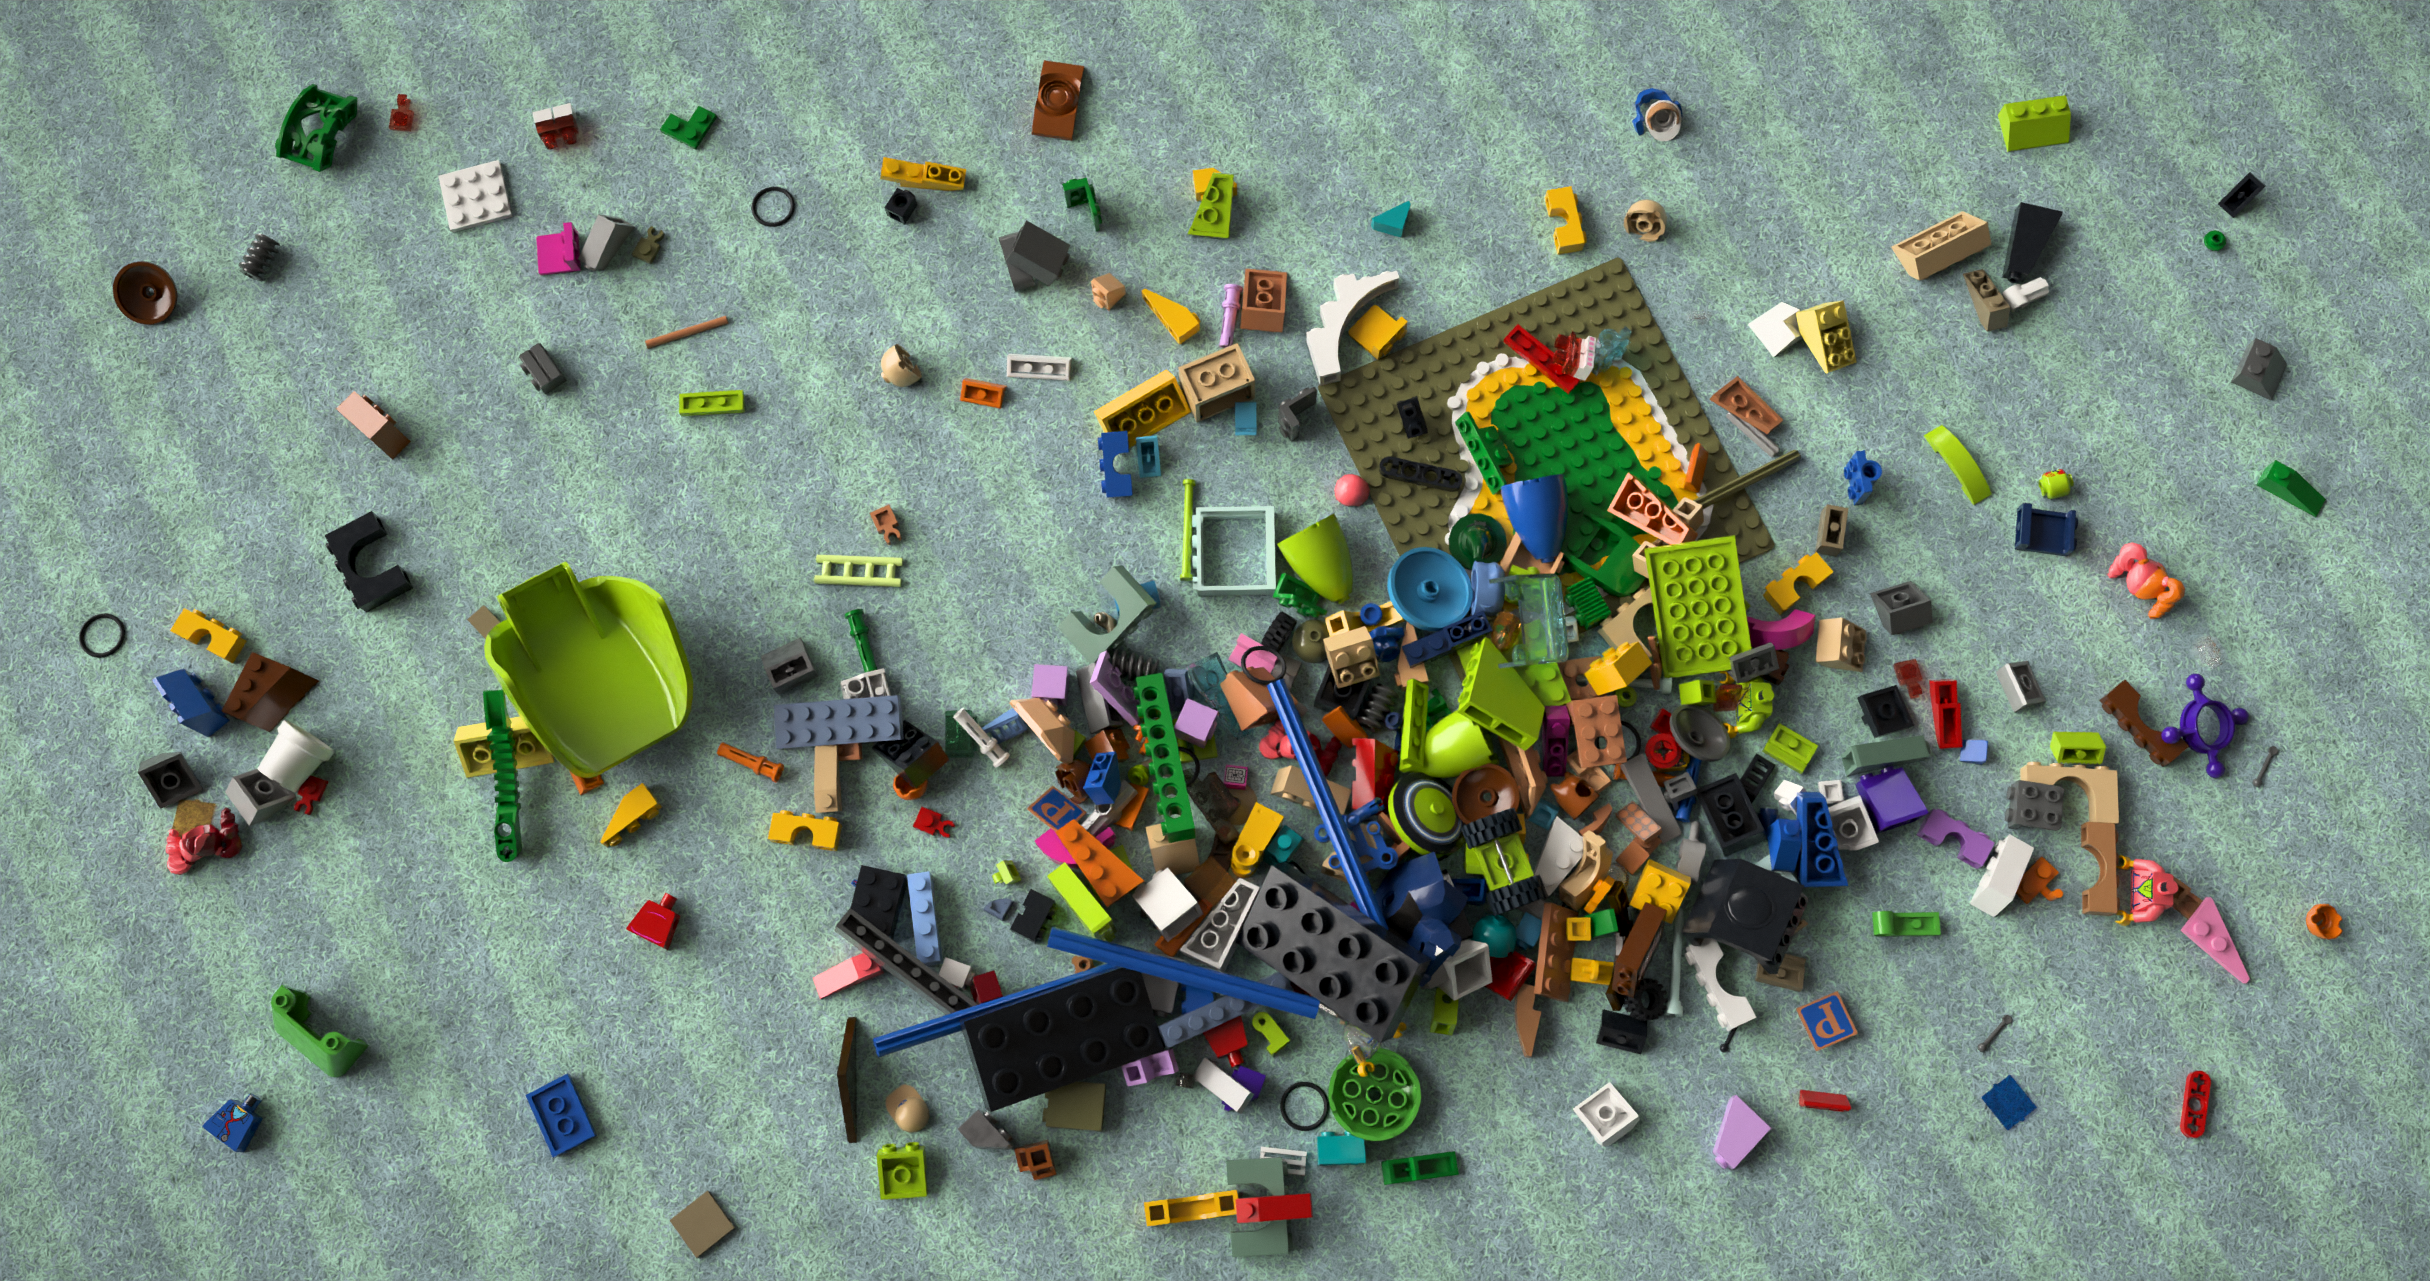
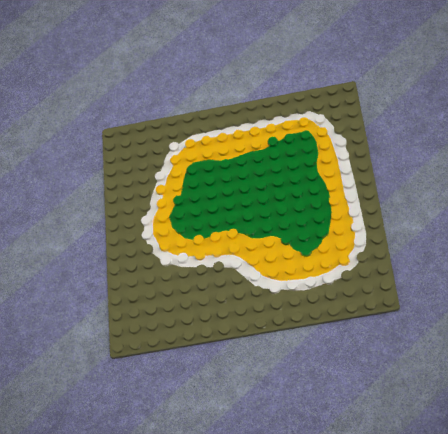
M1619 257L1342 374L1338 382L1322 386L1319 384L1318 391L1360 476L1369 485V495L1399 556L1419 547L1436 548L1451 555L1448 541L1451 529L1460 518L1469 514L1482 513L1493 517L1501 524L1506 534L1507 547L1505 553L1516 533L1508 518L1501 491L1492 495L1455 424V421L1468 411L1471 413L1478 429L1495 426L1513 460L1510 466L1500 468L1507 485L1539 477L1564 474L1568 492V521L1564 541L1585 512L1618 525L1640 545L1645 540L1652 543L1658 539L1607 511L1628 472L1639 478L1672 510L1684 497L1693 501L1739 478L1624 262ZM1519 324L1574 369L1576 347L1581 339L1586 340L1588 336L1595 337L1594 367L1585 381L1582 380L1568 395L1503 342L1504 338ZM1417 396L1428 433L1408 439L1397 402ZM1697 443H1700L1708 452L1707 464L1699 493L1684 490L1683 488L1692 450ZM1385 457H1396L1458 471L1462 476V484L1457 491H1444L1383 477L1380 474L1379 466L1381 460ZM1388 463L1387 466H1384L1386 467V471L1390 472V470L1392 469L1391 463ZM1399 465L1397 474H1400L1402 465ZM1407 467L1404 473L1406 476L1412 477L1416 474V470L1412 467ZM1430 471L1425 474V478L1428 481H1435L1437 475L1435 472ZM1441 474L1439 483L1443 482L1444 474ZM1451 477L1448 480L1450 485H1454L1456 482L1455 477ZM1745 488L1703 509L1704 522L1696 530L1698 536L1695 541L1735 535L1739 563L1774 548V542ZM1601 528L1579 560L1598 571L1621 539L1609 530ZM1562 557L1561 560L1565 563L1560 573L1555 572L1552 577L1556 581L1546 598L1540 614L1504 600L1501 611L1495 616L1487 617L1492 632L1470 645L1482 641L1485 637L1490 638L1509 631L1510 626L1527 624L1537 619L1545 621L1569 616L1575 617L1576 612L1574 608L1568 607L1564 600L1565 591L1568 587L1584 580V578L1578 572H1574L1568 566L1569 562ZM1465 569L1471 581L1472 571ZM1646 577L1638 590L1627 597L1612 596L1603 592L1602 588L1598 586L1596 588L1612 613L1611 617L1614 618L1618 614L1617 609L1625 602L1628 604L1632 603L1635 600L1633 595L1642 588L1646 591L1650 587L1649 578ZM1469 609L1463 619L1472 616L1471 609ZM1577 623L1578 635L1588 631L1584 626H1580ZM1455 651L1448 656L1463 683L1466 673L1459 655Z

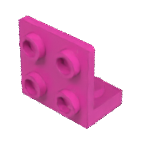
M572 222L563 223L564 231H561V233L536 237L538 273L540 275L581 271V262L578 260L580 256L579 232Z

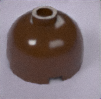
M1073 759V762L1070 764L1061 763L1056 766L1058 770L1055 771L1058 783L1062 788L1066 786L1074 795L1070 799L1076 804H1081L1090 798L1083 787L1092 764L1088 765L1080 759Z

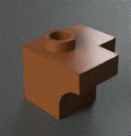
M1121 729L1103 730L1084 743L1093 761L1096 753L1116 752L1118 763L1129 759L1126 750L1130 749V746Z
M1048 1139L1014 1149L1020 1172L1030 1171L1034 1180L1057 1174Z

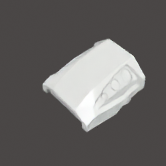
M884 668L862 673L840 683L844 699L891 696Z

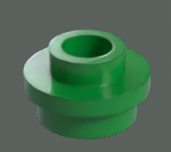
M2213 230L2205 235L2204 244L2212 251H2219L2225 246L2226 238L2223 233ZM2213 238H2217L2219 242H2215Z

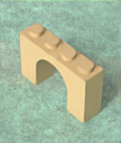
M1649 587L1646 591L1642 588L1633 595L1635 600L1632 603L1628 604L1625 602L1617 609L1618 614L1614 618L1609 616L1600 623L1602 628L1597 632L1610 647L1617 649V647L1625 642L1631 644L1639 641L1649 658L1652 656L1650 651L1636 636L1633 628V619L1638 609L1643 606H1653Z
M2028 762L2027 765L2020 768V780L2048 785H2054L2056 781L2060 780L2076 783L2087 795L2089 822L2119 824L2117 770H2109L2107 766H2097L2095 769H2088L2086 765L2064 767V764L2061 763L2042 766L2041 762Z

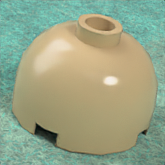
M1648 199L1634 203L1624 219L1626 232L1628 234L1633 232L1642 235L1639 239L1647 242L1655 241L1660 235H1663L1667 224V215L1664 208L1658 202ZM1636 227H1637V229H1638L1639 231H1641V232H1647V233H1646V234H1640V233L1636 230Z
M899 344L892 346L884 353L881 360L883 371L881 375L887 383L891 382L898 387H907L916 383L922 375L917 365L914 367L908 358L911 355Z

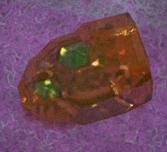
M1505 611L1498 613L1491 632V642L1500 652L1509 649L1515 643L1521 628L1520 619L1514 614Z

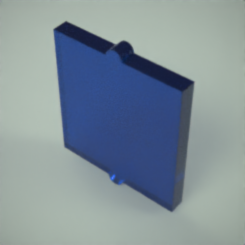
M2008 1075L1998 1084H1993V1088L1981 1097L2007 1131L2019 1121H2024V1117L2037 1108L2011 1075Z

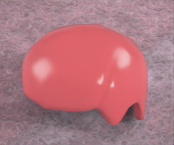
M1347 474L1337 481L1334 492L1336 499L1342 505L1349 507L1363 505L1368 499L1370 489L1368 483L1362 477Z

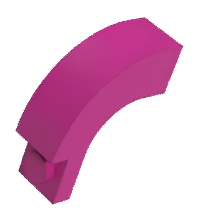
M1794 609L1787 618L1779 621H1762L1747 616L1751 647L1754 648L1771 642L1775 646V650L1788 649L1804 643L1814 633L1815 615Z
M1108 827L1095 838L1109 849L1114 845L1116 835ZM1051 828L1035 840L1036 845L1043 854L1054 863L1062 865L1065 862L1069 868L1079 869L1075 860Z

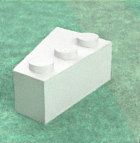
M1556 816L1551 825L1533 872L1534 876H1541L1548 897L1583 856V837L1558 816Z

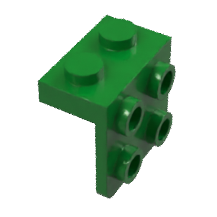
M1086 177L1078 180L1071 179L1062 184L1067 208L1087 203L1095 230L1100 231L1099 224H1102L1101 210L1098 202H1096L1093 184L1089 185Z
M1282 573L1273 598L1279 600V605L1286 608H1291L1292 606L1297 609L1298 614L1305 617L1310 615L1318 618L1319 615L1326 616L1328 612L1316 605L1320 594L1314 591L1307 583Z

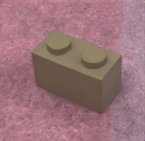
M1829 504L1824 507L1820 513L1815 553L1837 557L1843 550L1849 508Z

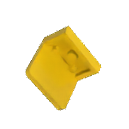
M1373 305L1349 329L1348 335L1379 360L1383 355L1390 352L1397 340H1401L1406 335L1408 321L1402 316L1395 321L1379 306Z

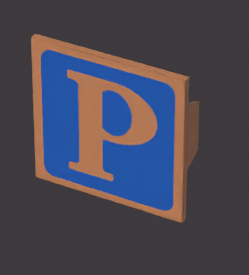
M1051 786L1027 808L1028 811L1055 832L1073 819L1078 822L1087 813L1054 786Z
M1838 991L1796 1008L1816 1051L1858 1034Z

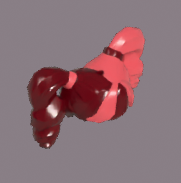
M1281 719L1276 720L1274 726L1268 730L1269 734L1261 739L1259 751L1264 758L1271 760L1285 757L1298 761L1287 734H1284L1286 731ZM1306 730L1324 775L1327 777L1331 771L1332 764L1339 757L1338 751L1342 747L1341 741L1336 736H1333L1327 743L1326 748L1322 750L1320 740ZM1280 743V748L1276 749V746Z
M225 807L221 812V830L211 824L200 825L182 835V839L176 829L169 830L166 853L169 854L167 867L171 873L182 875L188 872L195 861L203 856L217 855L223 858H233L240 853L243 846L238 835L239 825L235 822V814L231 813V809ZM222 841L226 843L225 849L222 847Z

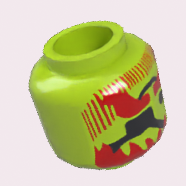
M2063 469L2044 473L2038 484L2042 496L2052 500L2069 495L2071 487L2074 486V481L2071 474H2067Z

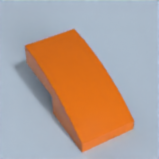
M1342 706L1337 707L1322 718V721L1329 730L1350 749L1356 746L1352 745V738L1367 739L1369 737L1356 719L1351 720Z

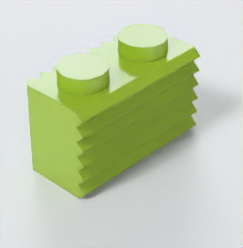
M2054 731L2050 749L2058 763L2062 762L2064 764L2067 762L2069 764L2071 762L2072 764H2078L2080 762L2081 764L2098 763L2100 765L2103 762L2106 745L2099 732Z

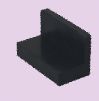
M1603 1009L1596 1044L1641 1054L1647 1038V1020H1635V1018L1629 1015Z

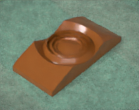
M1044 60L1034 110L1032 135L1072 141L1084 66Z

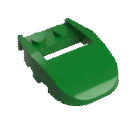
M1585 512L1563 542L1560 552L1564 553L1563 557L1569 562L1568 566L1574 572H1578L1584 579L1591 577L1594 584L1602 588L1603 592L1616 597L1630 596L1638 590L1646 579L1645 576L1634 571L1632 555L1641 545L1612 522ZM1604 528L1621 540L1600 569L1596 571L1579 560V558L1600 529Z

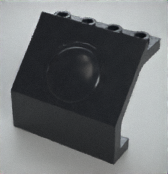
M1716 859L1711 866L1681 933L1693 946H1701L1704 938L1717 940L1753 956L1769 974H1777L1809 899L1802 892L1804 888L1802 884L1743 859Z

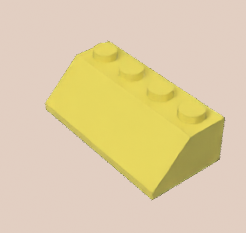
M510 718L512 721L511 728H513L514 732L512 738L515 740L513 746L516 749V769L554 763V756L541 744L522 718ZM486 722L462 726L457 729L453 742L466 778L497 773V770H493V764L496 761L492 760L491 757L494 750H490L489 747L493 741H487V735L492 731V728L486 730Z

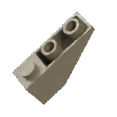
M1980 269L1964 273L1963 276L1978 318L1985 330L1988 332L2007 327L2010 306L1985 271Z

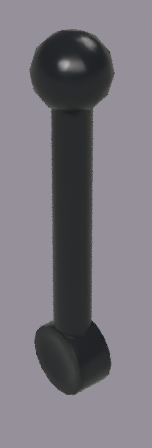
M1737 1028L1732 1029L1725 1043L1720 1045L1721 1052L1726 1053L1728 1051V1045Z

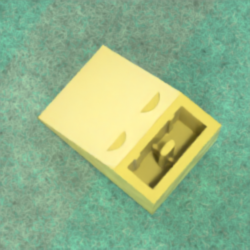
M1844 300L1823 303L1796 313L1800 334L1825 373L1856 363Z

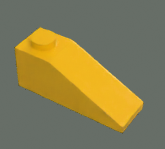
M1148 289L1142 290L1143 300L1179 345L1200 331V319L1194 312L1191 313L1188 308Z

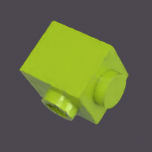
M1695 680L1679 684L1681 705L1704 706L1716 703L1714 681Z

